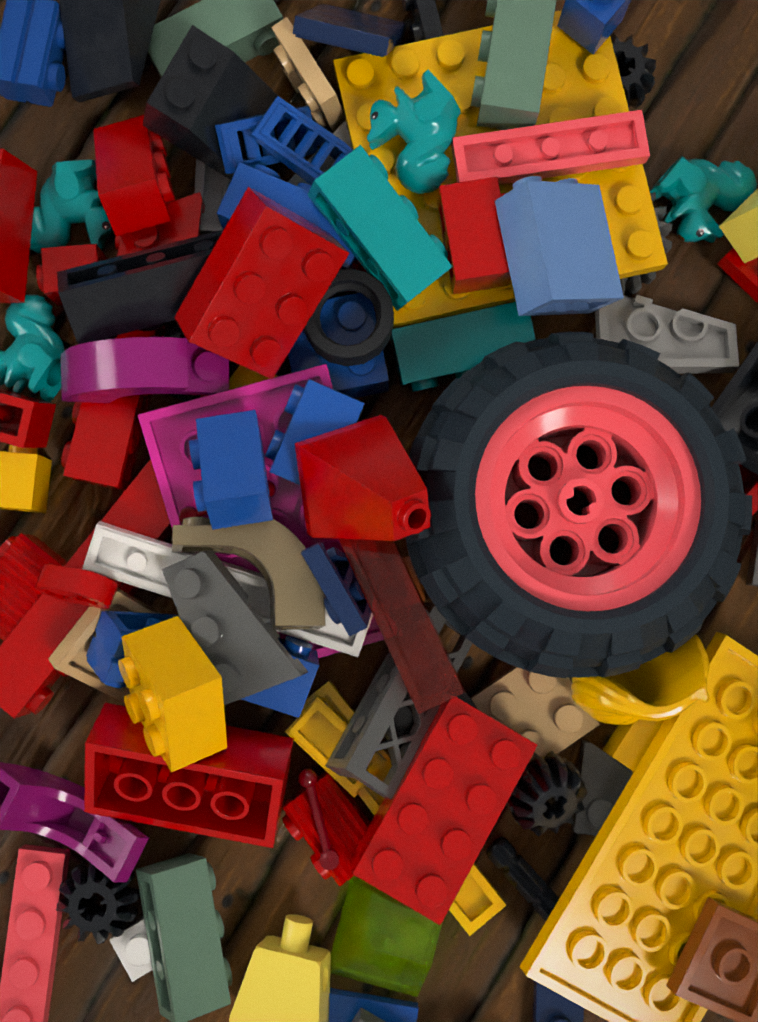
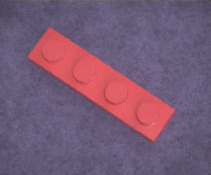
M642 110L452 137L451 143L457 183L497 176L499 185L514 183L529 176H540L544 179L645 164L650 157Z
M25 844L18 850L0 983V1022H48L62 912L56 911L57 903L64 898L59 888L61 883L67 879L71 849Z

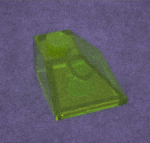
M352 877L349 882L331 951V974L417 997L432 966L442 924H436L369 883Z

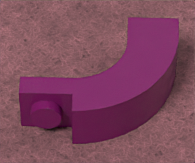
M132 337L106 339L78 344L61 353L62 401L110 403L120 397L131 395L185 394L207 396L229 390V360L193 343H188L187 338Z
M0 762V830L25 831L51 838L79 853L113 882L128 881L149 837L127 820L85 813L84 787L38 769Z

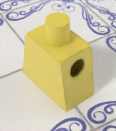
M296 914L286 915L282 936L267 935L257 944L231 1011L229 1022H329L331 953L325 948L309 945L313 926L312 919Z

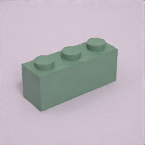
M201 0L154 25L147 56L161 79L191 26L194 25L235 52L244 62H247L258 55H268L274 52V48L279 46V42L271 27L283 20V16L274 0Z
M487 0L485 16L493 17L494 20L492 31H482L478 61L487 62L485 77L475 76L471 106L480 107L477 126L507 130L534 126L536 124L540 111L556 0Z
M187 853L136 869L160 1014L170 1022H187L230 1005L231 999L228 987L232 985L233 978L230 965L222 953L220 938L224 936V925L220 913L214 907L212 891L216 888V879L210 863L206 861L205 857Z

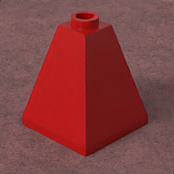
M383 415L375 416L294 443L307 534L312 538L397 541L430 528L431 512L428 504L427 487L387 417Z

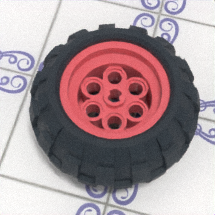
M589 332L551 333L549 338L525 343L516 341L486 355L483 361L468 370L459 379L456 378L442 392L432 405V409L415 437L409 453V458L427 487L431 518L430 528L418 534L405 537L406 546L416 575L426 593L437 607V610L462 636L491 656L532 673L558 678L608 677L639 669L641 664L651 661L665 652L672 653L700 631L703 624L702 621L707 617L717 602H724L741 568V564L737 563L742 538L743 535L750 534L752 521V495L744 493L739 464L745 463L747 460L735 429L732 428L726 431L710 407L709 403L714 399L713 395L691 373L686 372L681 376L669 366L657 360L661 353L626 339H622L617 343L593 338L594 334ZM579 446H588L596 452L598 463L595 469H586L580 465L576 457ZM540 457L549 463L551 476L547 481H539L531 476L528 470L530 458ZM619 480L628 485L631 494V500L628 505L619 504L614 500L611 488L615 481ZM574 490L583 492L589 502V505L582 508V516L574 514L567 506V500L574 496ZM527 503L536 509L538 521L533 529L523 528L516 522L514 511L518 504ZM604 526L610 527L618 535L619 544L613 553H607L599 545V532ZM555 538H562L571 546L572 557L565 565L557 564L550 556V545Z

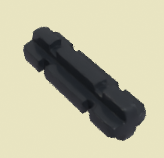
M499 837L486 850L488 858L498 869L503 868V875L528 903L533 902L532 906L536 912L546 921L558 902L559 897L551 888L546 889L545 881L520 854L516 856L517 851L505 837Z

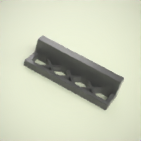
M433 602L414 604L399 631V636L394 640L325 765L339 776L355 778L385 799L392 800L473 644L447 622ZM446 624L458 633L460 637L452 652L441 654L438 634L443 625ZM432 664L436 683L430 693L420 695L416 675L421 666ZM410 705L414 725L409 734L397 737L393 718L399 708ZM388 748L392 766L383 782L366 771L376 751Z

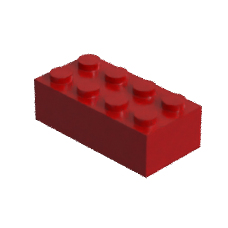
M447 693L392 800L384 798L349 861L352 874L436 924L441 925L538 745L463 700Z
M104 703L85 742V813L268 848L274 847L284 806L294 738L226 725V749L171 773L161 755L154 757L151 754L144 738V726L141 721L134 724L127 712L126 706Z

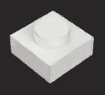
M143 916L126 926V930L121 936H112L109 939L132 982L152 970Z

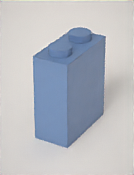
M529 176L514 182L511 191L495 200L519 316L589 314L624 298L600 185L581 184L575 178L549 182L542 181L540 176Z

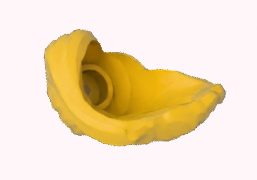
M695 634L672 653L665 652L651 661L641 664L639 669L608 677H572L571 697L592 718L605 724L631 725L639 720H668L681 714L698 700L703 702L709 701L707 691V677L710 668L708 655L700 638Z

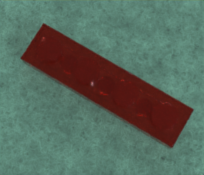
M339 539L418 714L465 693L466 691L396 542Z

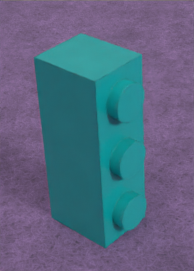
M361 145L313 181L308 192L309 198L366 272L382 282L391 296L392 305L396 311L453 267L447 260L448 252L443 243L435 235H428L419 223L418 212L413 203L406 196H399L388 182V173L382 162L376 156L368 155Z
M516 302L392 329L390 337L400 385L411 383L412 392L439 386L437 379L439 376L455 373V377L459 379L468 370L483 361L486 355L516 341L525 343L536 340L531 316H519Z

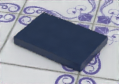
M320 4L295 16L293 34L298 38L385 57L395 46L404 40L407 23Z

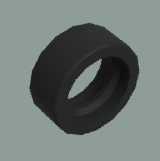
M352 268L340 269L304 327L308 341L315 352L330 363L343 366L365 364L378 356L390 341L394 325L391 296L382 282L368 272ZM354 291L370 299L376 310L377 321L375 329L367 339L359 344L346 346L335 343L326 336L321 328L320 314L323 305L331 296L338 292Z

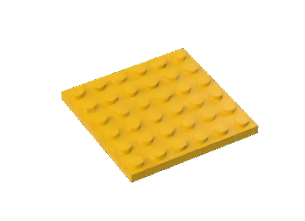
M562 10L556 11L554 13L540 111L535 125L629 112L611 37L609 36L594 54H591L557 26ZM492 26L395 46L385 57L362 53L333 60L334 72L352 149L354 150L361 145L368 155L372 154L382 162L388 173V182L399 196L404 195L413 203L418 212V221L428 235H435L442 243L443 238L437 209L439 188L431 193L418 194L406 189L396 177L395 165L398 155L407 143L397 135L385 144L372 150L370 142L367 141V135L371 130L370 110L374 102L379 99L386 100L397 107L398 104L394 92L397 86L403 89L410 98L418 96L423 91L422 75L429 69L451 93L460 108L461 114L457 118L455 137L500 131L501 129L477 126L480 107L471 106L475 76L485 77L487 62L478 61L482 31H492ZM450 144L444 152L451 161L447 168L449 175L441 185L457 183ZM643 164L542 179V181L557 182L563 179L575 178L581 184L600 185L620 279L663 270L667 266L668 262ZM513 183L499 185L500 193L511 191ZM447 271L401 309L396 311L393 307V328L516 302L512 282L510 281L509 286L453 295L449 272Z

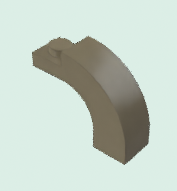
M206 517L184 518L182 525H173L172 553H200L207 550H213L214 553H229L246 559L259 570L268 587L270 624L275 630L320 629L326 625L324 592L301 554V551L306 549V547L289 529L275 519L212 530L210 520Z

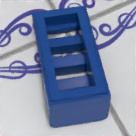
M279 96L275 98L250 135L251 138L311 186L313 181L324 173L320 170V167L329 155L335 160L332 164L333 166L353 151L341 139ZM283 116L289 121V124L277 140L270 134ZM299 130L304 136L295 150L292 151L287 145L296 131ZM314 142L320 148L311 162H308L303 157Z
M308 106L295 107L312 119L311 110ZM264 114L215 125L226 174L235 173L239 162L252 168L255 165L266 166L281 162L264 147H262L263 154H260L258 142L250 137ZM283 116L276 125L278 138L289 124V121ZM273 129L270 135L276 139ZM297 130L287 147L294 151L304 134ZM237 131H242L247 158L245 159L242 158ZM314 142L304 156L312 155L318 150Z

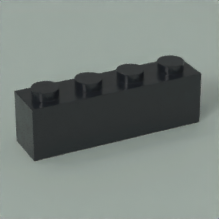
M223 230L57 272L58 294L77 343L82 344L98 340L115 339L120 334L135 330L143 332L153 331L163 326L166 322L176 320L175 315Z

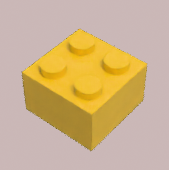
M179 616L122 636L125 658L119 659L118 665L124 683L130 689V694L124 696V702L132 722L136 724L141 721L143 724L144 738L151 754L154 757L161 755L172 773L226 749L227 737L222 677Z

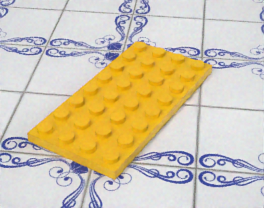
M719 632L715 633L705 650L710 667L707 677L709 701L703 702L698 700L681 714L664 720L519 966L527 977L609 1022H701L708 1009L676 996L666 984L707 898L715 899L758 919V656L729 636Z

